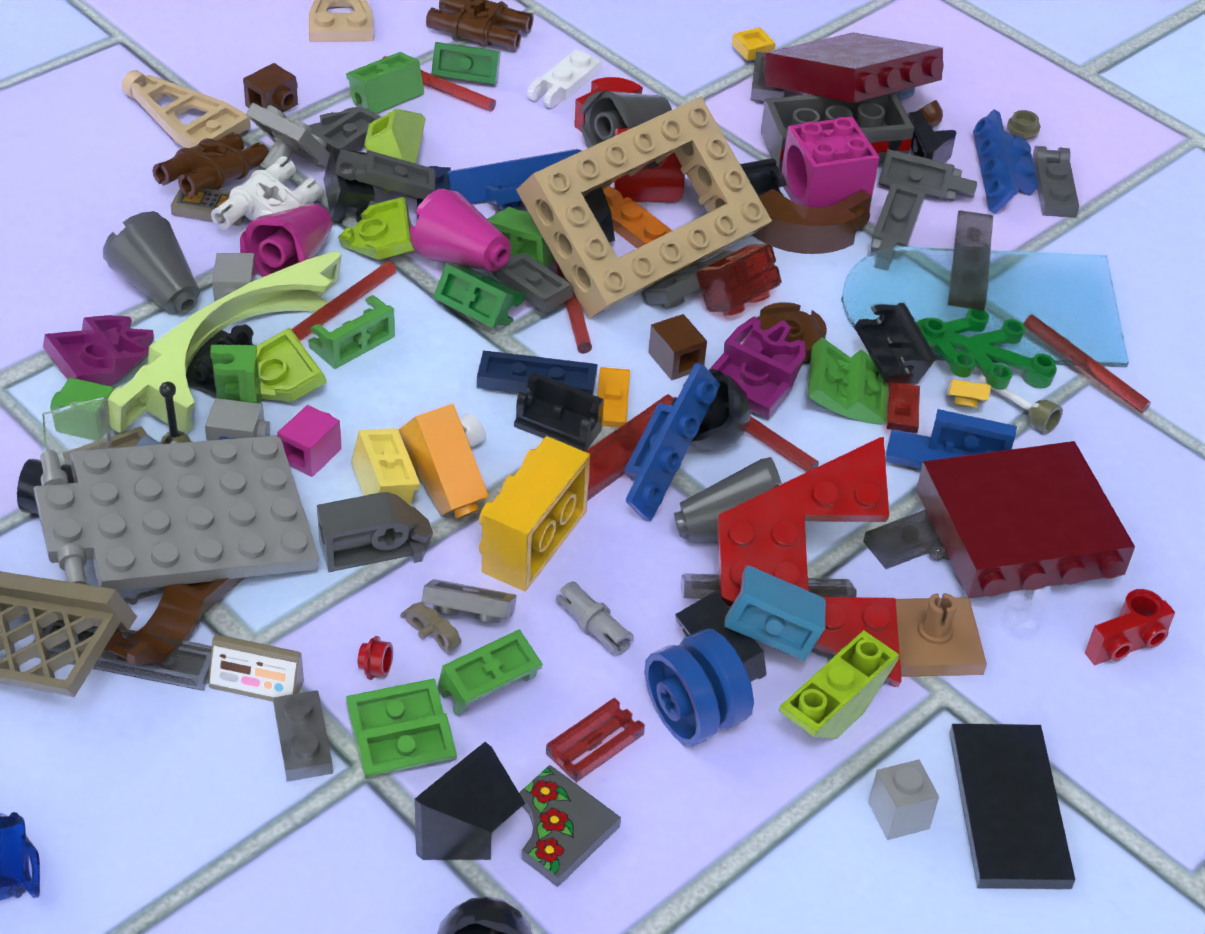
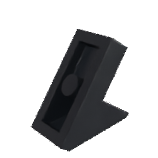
M922 111L909 112L908 117L914 127L909 151L910 155L946 163L952 156L957 134L956 130L933 131L932 126L927 123Z

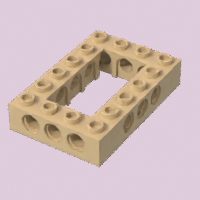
M702 96L535 172L516 189L565 278L572 284L573 292L589 319L645 291L644 289L696 262H701L752 236L772 222ZM674 152L682 165L680 169L683 175L687 174L700 197L698 199L700 205H704L708 213L618 258L584 197L590 191L599 187L602 190L609 187L618 178L629 174V176L635 175L647 164L654 161L658 164Z

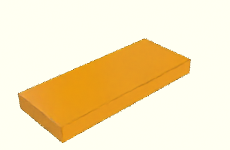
M600 367L597 396L604 399L602 426L626 428L630 369Z

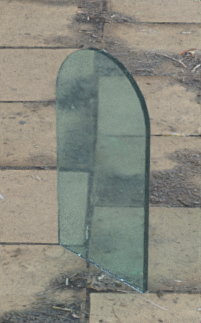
M895 247L874 252L861 259L850 270L844 282L841 302L845 315L853 328L859 319L868 318L873 320L878 318L880 315H874L870 309L877 304L897 305L899 302L905 303L916 323L924 318H938L943 322L965 318L968 310L976 307L985 310L989 314L985 330L982 332L970 330L960 333V335L971 337L1000 330L1004 321L1014 319L1025 326V332L1021 341L1017 344L1005 343L996 347L1029 358L1040 353L1047 354L1055 360L1056 365L1127 368L1129 364L1107 255ZM955 348L957 352H964V350ZM938 351L934 352L936 360L946 361Z

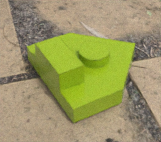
M405 197L370 205L361 214L362 219L353 228L347 227L338 236L342 247L378 260L415 251L411 244L410 228L412 223Z
M290 327L257 345L262 399L293 402L327 383L324 373Z

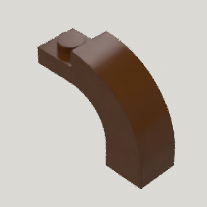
M771 189L758 197L772 222L752 236L767 245L794 253L824 254L839 251L854 245L856 230L862 229L869 221L872 196L864 190H860L831 206L808 207L794 203L776 190Z

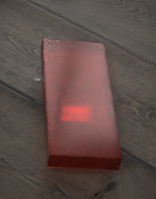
M889 383L886 429L918 433L920 386Z

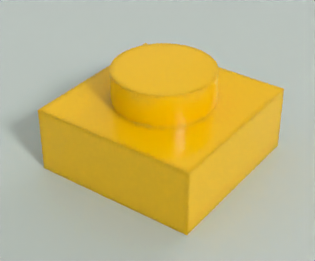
M761 27L733 33L731 45L747 61L755 60L756 52L765 53L775 50L776 43Z
M951 379L948 381L946 396L955 397V405L977 408L978 401L986 402L989 400L991 385Z

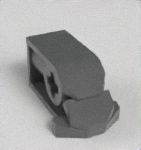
M380 492L317 505L319 543L329 573L412 556L414 563L423 561L429 541L433 535L429 520L398 495Z

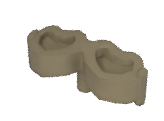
M414 603L400 614L401 618H405L411 626L419 631L418 636L422 640L432 633L440 648L447 653L461 644V638L457 629L450 624L448 619L441 618L435 609L428 608L424 603Z

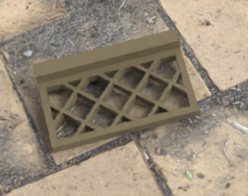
M0 571V630L2 634L0 636V651L5 649L7 656L0 660V683L75 697L116 629L129 631L137 615L116 589ZM29 614V621L10 630L9 622ZM58 620H64V627L44 636L43 628ZM94 625L99 626L93 636L79 643L77 634ZM32 634L35 635V642L17 652L15 651V643ZM69 639L71 648L50 658L48 650ZM40 655L41 664L26 672H20L19 665ZM75 661V666L66 680L55 678L54 672Z

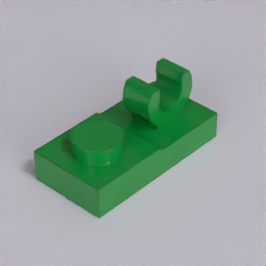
M435 42L431 75L497 84L501 51Z

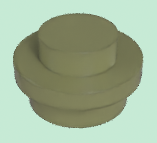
M1028 110L1014 112L1007 123V129L1014 137L1020 136L1025 140L1037 136L1041 128L1038 115Z

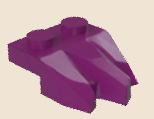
M104 315L84 317L81 331L45 334L43 348L67 380L71 377L110 386L117 383L149 355V346L152 344L154 333L153 330L132 329V320L129 316Z
M754 316L738 326L724 342V353L710 369L719 370L723 374L732 377L747 393L751 411L769 419L792 390L806 356L805 341L787 342L791 327L784 320L769 330H762L760 328L761 321Z

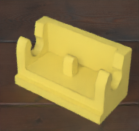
M398 428L359 430L351 464L363 496L389 492L398 495L411 506L414 491L419 490L420 482Z

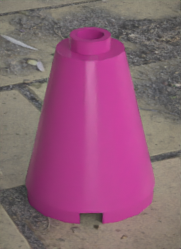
M438 189L427 195L419 204L415 212L419 217L416 227L411 225L410 238L412 246L420 255L432 260L488 271H496L508 262L511 251L508 238L459 192Z
M307 204L255 218L241 234L240 253H254L256 272L262 277L314 258L332 230L331 216L324 207L318 204Z

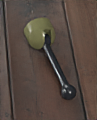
M169 381L163 382L159 387V392L165 397L169 432L161 438L160 443L192 442L189 436L177 428L173 400L176 386Z

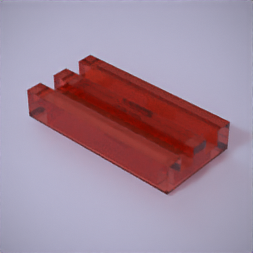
M614 697L547 743L546 755L577 783L642 737L645 732V724L640 720L635 722L632 719L633 713L627 708L625 710L620 709V702ZM623 727L625 729L575 765L571 763L586 751H592L602 744L603 739L619 728Z

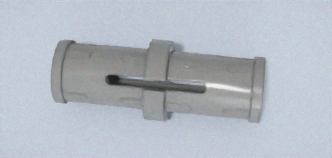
M574 581L567 583L561 588L560 592L567 598L565 599L562 595H557V603L579 621V627L584 633L589 635L591 632L614 656L622 655L630 648V645L624 639L630 643L633 642V633L624 628L610 615L611 610L603 602L597 603Z

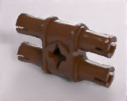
M439 0V9L431 7L426 16L427 28L451 33L457 40L463 38L478 42L484 47L494 44L512 50L519 48L522 32L529 33L534 22L533 13L508 8V5L503 1L497 3L489 0Z
M232 132L217 140L206 138L201 140L196 146L181 148L173 158L155 164L152 172L157 183L163 186L178 179V185L184 195L188 194L191 197L204 189L218 190L229 181L245 178L249 170L263 162L269 151L264 144L260 145L259 142L244 149V142L240 135Z

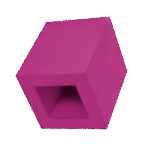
M308 404L277 432V437L282 441L289 466L310 477H313L342 449L340 420Z

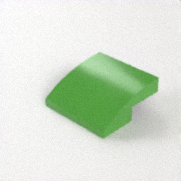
M823 337L814 343L811 351L807 397L831 411L858 421L878 425L886 422L888 383L884 382L870 355L860 349L853 356L849 357Z
M435 678L346 696L345 703L365 778L457 759L447 713L443 712Z

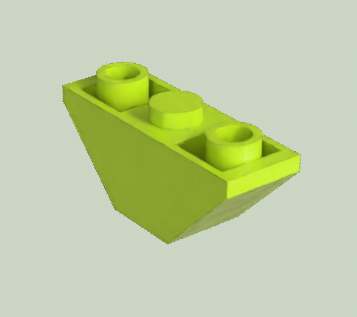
M401 109L389 112L369 124L364 143L366 150L416 163L426 118L421 113ZM381 189L385 194L391 191L389 189Z
M863 630L780 705L779 712L815 738L837 739L865 713L897 663L899 654Z

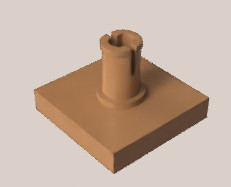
M939 593L931 595L930 598L896 599L901 677L984 675L987 662L971 601L968 597L954 598L950 594L943 593L942 598H940Z

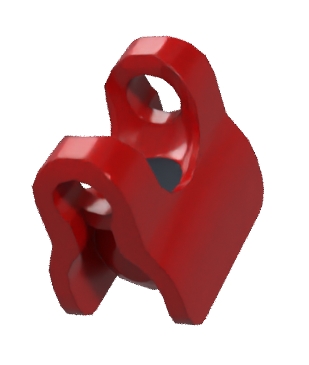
M616 128L614 131V136L622 132H625L630 128ZM673 152L658 164L656 161L647 164L633 176L626 174L618 178L614 182V189L621 193L623 199L628 197L635 202H678L684 195L685 174L683 175L680 169L682 165Z

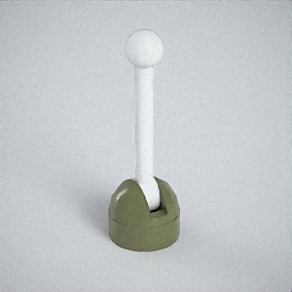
M982 374L978 379V383L988 385L986 376ZM991 387L992 390L1029 410L1028 418L1030 423L1045 434L1052 432L1062 418L1063 408L1052 401L1039 400L1032 404L1008 389L998 390Z

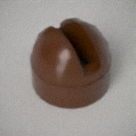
M937 100L916 111H922L927 123L932 128L938 126L943 118V110Z

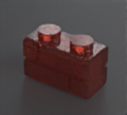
M769 243L750 244L699 269L696 274L700 288L704 290L702 295L706 309L710 312H723L724 316H731L745 310L744 304L747 302L754 303L769 298V291L780 286L782 283L779 269L774 264L776 258L773 247Z

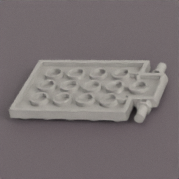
M277 435L71 451L70 465L74 483H69L66 472L61 470L56 451L47 450L40 455L43 469L40 479L42 486H35L34 494L49 561L51 563H59V567L66 573L67 582L87 585L83 567L86 564V560L89 559L93 560L98 586L116 589L117 591L318 569L320 558L282 441Z

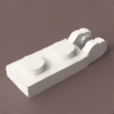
M575 49L543 76L535 78L530 83L527 90L528 99L536 101L545 95L544 105L552 109L553 107L555 108V106L563 100L569 99L601 72L602 60L589 55L585 51Z

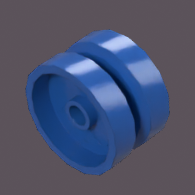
M702 629L685 637L679 645H668L651 653L645 660L644 674L646 686L653 706L666 728L684 745L695 746L713 737L719 728L729 729L747 720L752 715L754 697L746 668L732 645L715 630Z

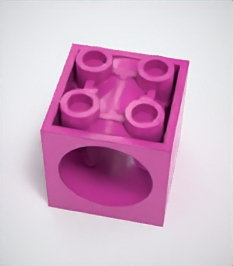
M839 117L833 120L805 122L799 125L788 126L781 171L787 186L783 188L792 202L808 207L831 206L860 190H864L872 196L880 157L853 117Z

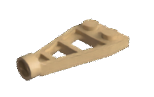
M314 0L309 11V42L374 41L373 12L367 0ZM353 7L354 11L350 13L328 12V8Z
M138 70L129 71L122 80V92L137 100L174 141L184 148L196 146L201 140L206 138L217 140L232 132L240 134L251 127L250 118L246 113L217 98L149 74L146 76ZM164 96L176 99L164 107L155 102ZM191 108L206 112V114L187 125L177 118V116Z

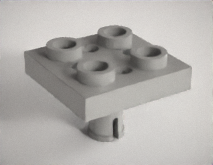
M252 103L246 115L274 142L267 156L259 165L261 169L266 170L282 156L287 157L289 160L293 153L326 169L330 153L325 149L327 143L316 135L311 134L313 129L297 118L290 122L285 119L286 115L271 105H268L265 109Z

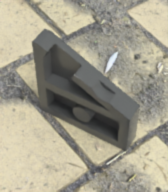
M356 106L341 112L320 115L319 123L310 124L309 126L313 129L311 134L316 135L327 143L325 149L329 153H331L332 148L355 151L364 145L369 124L381 116L362 106Z

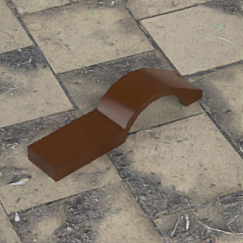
M225 578L208 582L181 583L165 586L163 596L154 614L145 626L134 635L123 637L121 630L117 628L103 651H110L119 655L133 665L166 661L176 655L187 643L199 624L202 614L244 578Z

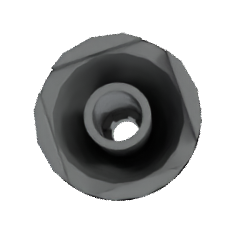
M615 91L595 92L586 99L582 106L581 114L585 113V124L581 125V132L586 145L590 148L614 137L616 128L631 129L672 110L669 101L660 95Z
M155 211L141 212L123 221L122 223L125 228L118 235L112 231L103 246V259L107 262L108 266L168 312L177 314L192 310L197 304L200 290L170 222Z
M772 457L761 458L680 502L681 511L674 513L680 537L688 535L690 543L718 542L717 518L720 513L782 484Z

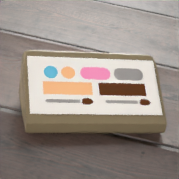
M214 635L208 683L211 689L272 702L273 697L300 692L304 682L302 652L222 635Z

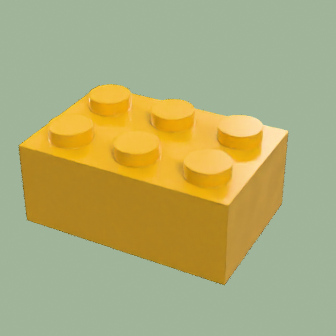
M548 436L541 441L536 449H530L527 452L519 470L515 475L510 474L506 478L498 496L493 502L488 501L481 510L479 516V524L482 525V539L479 544V553L482 554L481 573L524 592L528 590L587 512L590 468L589 453Z

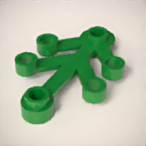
M970 308L965 318L943 322L938 318H924L917 321V325L932 351H938L950 365V371L958 377H969L976 365L986 376L988 385H991L994 389L1004 390L1009 386L1013 374L1008 367L994 364L992 361L994 360L1024 370L1023 377L1025 381L1034 387L1047 388L1054 380L1057 367L1055 360L1051 356L1040 353L1029 358L996 347L1005 343L1017 344L1021 341L1025 332V326L1017 320L1008 319L1004 321L1000 330L971 337L960 335V333L970 330L974 332L985 330L989 314L981 308ZM955 348L964 350V352H957Z

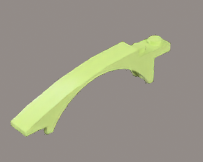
M333 251L307 259L252 281L200 309L149 346L148 364L143 365L135 377L123 387H117L110 394L107 401L108 426L121 434L146 411L168 424L165 397L160 394L159 387L163 382L169 381L176 386L173 400L177 428L186 435L193 428L191 413L195 405L188 387L186 373L199 349L224 328L256 315L282 311L323 313L329 307V302L320 296L339 280L342 254L338 251Z

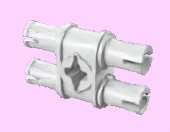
M282 156L266 170L254 171L250 179L241 186H235L230 192L229 199L212 210L211 218L216 226L225 219L226 221L220 225V229L226 230L243 215L252 221L260 216L312 204L323 196L324 189L319 181L310 188L309 186L316 180L312 177L307 178L294 191L287 188L283 183L296 174V167L291 160L282 167L288 160L287 157Z

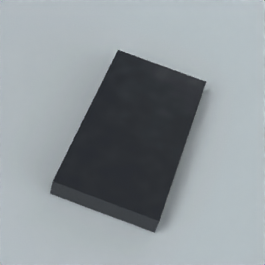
M952 723L949 735L977 888L1072 889L1076 879L1042 726L1028 724Z

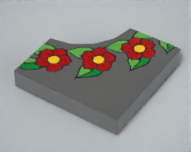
M551 765L547 766L519 792L526 803L522 807L529 814L533 826L532 836L522 849V860L557 887L595 852L621 824V817Z

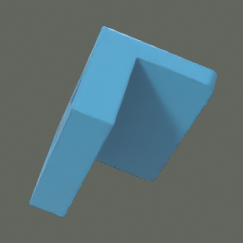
M747 565L742 573L741 591L725 616L724 627L805 661L825 629L826 601L821 596Z

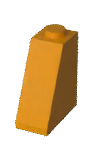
M454 403L417 415L399 428V433L412 465L440 516L454 512L457 519L478 511L477 503L489 497Z

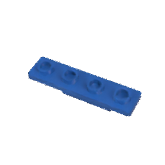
M993 109L986 117L981 118L977 122L973 135L989 211L996 214L1017 194V189L1030 196L1039 185L1036 167L1032 160L1031 146L1022 137L1017 136L1015 138L1004 131L1001 114Z
M571 149L450 170L447 173L449 190L459 192L471 204L489 201L499 205V209L516 208L520 206V201H522L516 189L533 173L575 155L582 150Z
M696 363L693 366L674 405L658 403L624 469V472L631 479H635L626 497V503L644 520L651 521L720 387V383L703 364Z
M937 409L931 437L895 429L892 430L885 460L921 469L923 461L1010 450L1013 447L1017 426Z

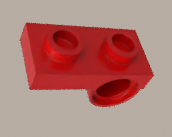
M1134 589L1127 594L1119 617L1094 625L1085 655L1095 666L1111 659L1113 661L1121 660L1129 653L1144 647H1156L1168 637V630L1176 612L1166 600L1163 601L1155 592L1147 589Z

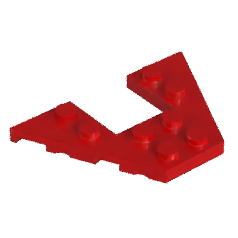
M879 437L718 515L720 597L727 606H732L741 591L742 573L747 565L809 591L805 521L887 522L890 514L884 437ZM823 597L826 601L825 629L813 648L825 654L832 653L837 655L864 630L899 654L897 663L886 678V680L890 681L889 685L899 687L902 678L896 598Z

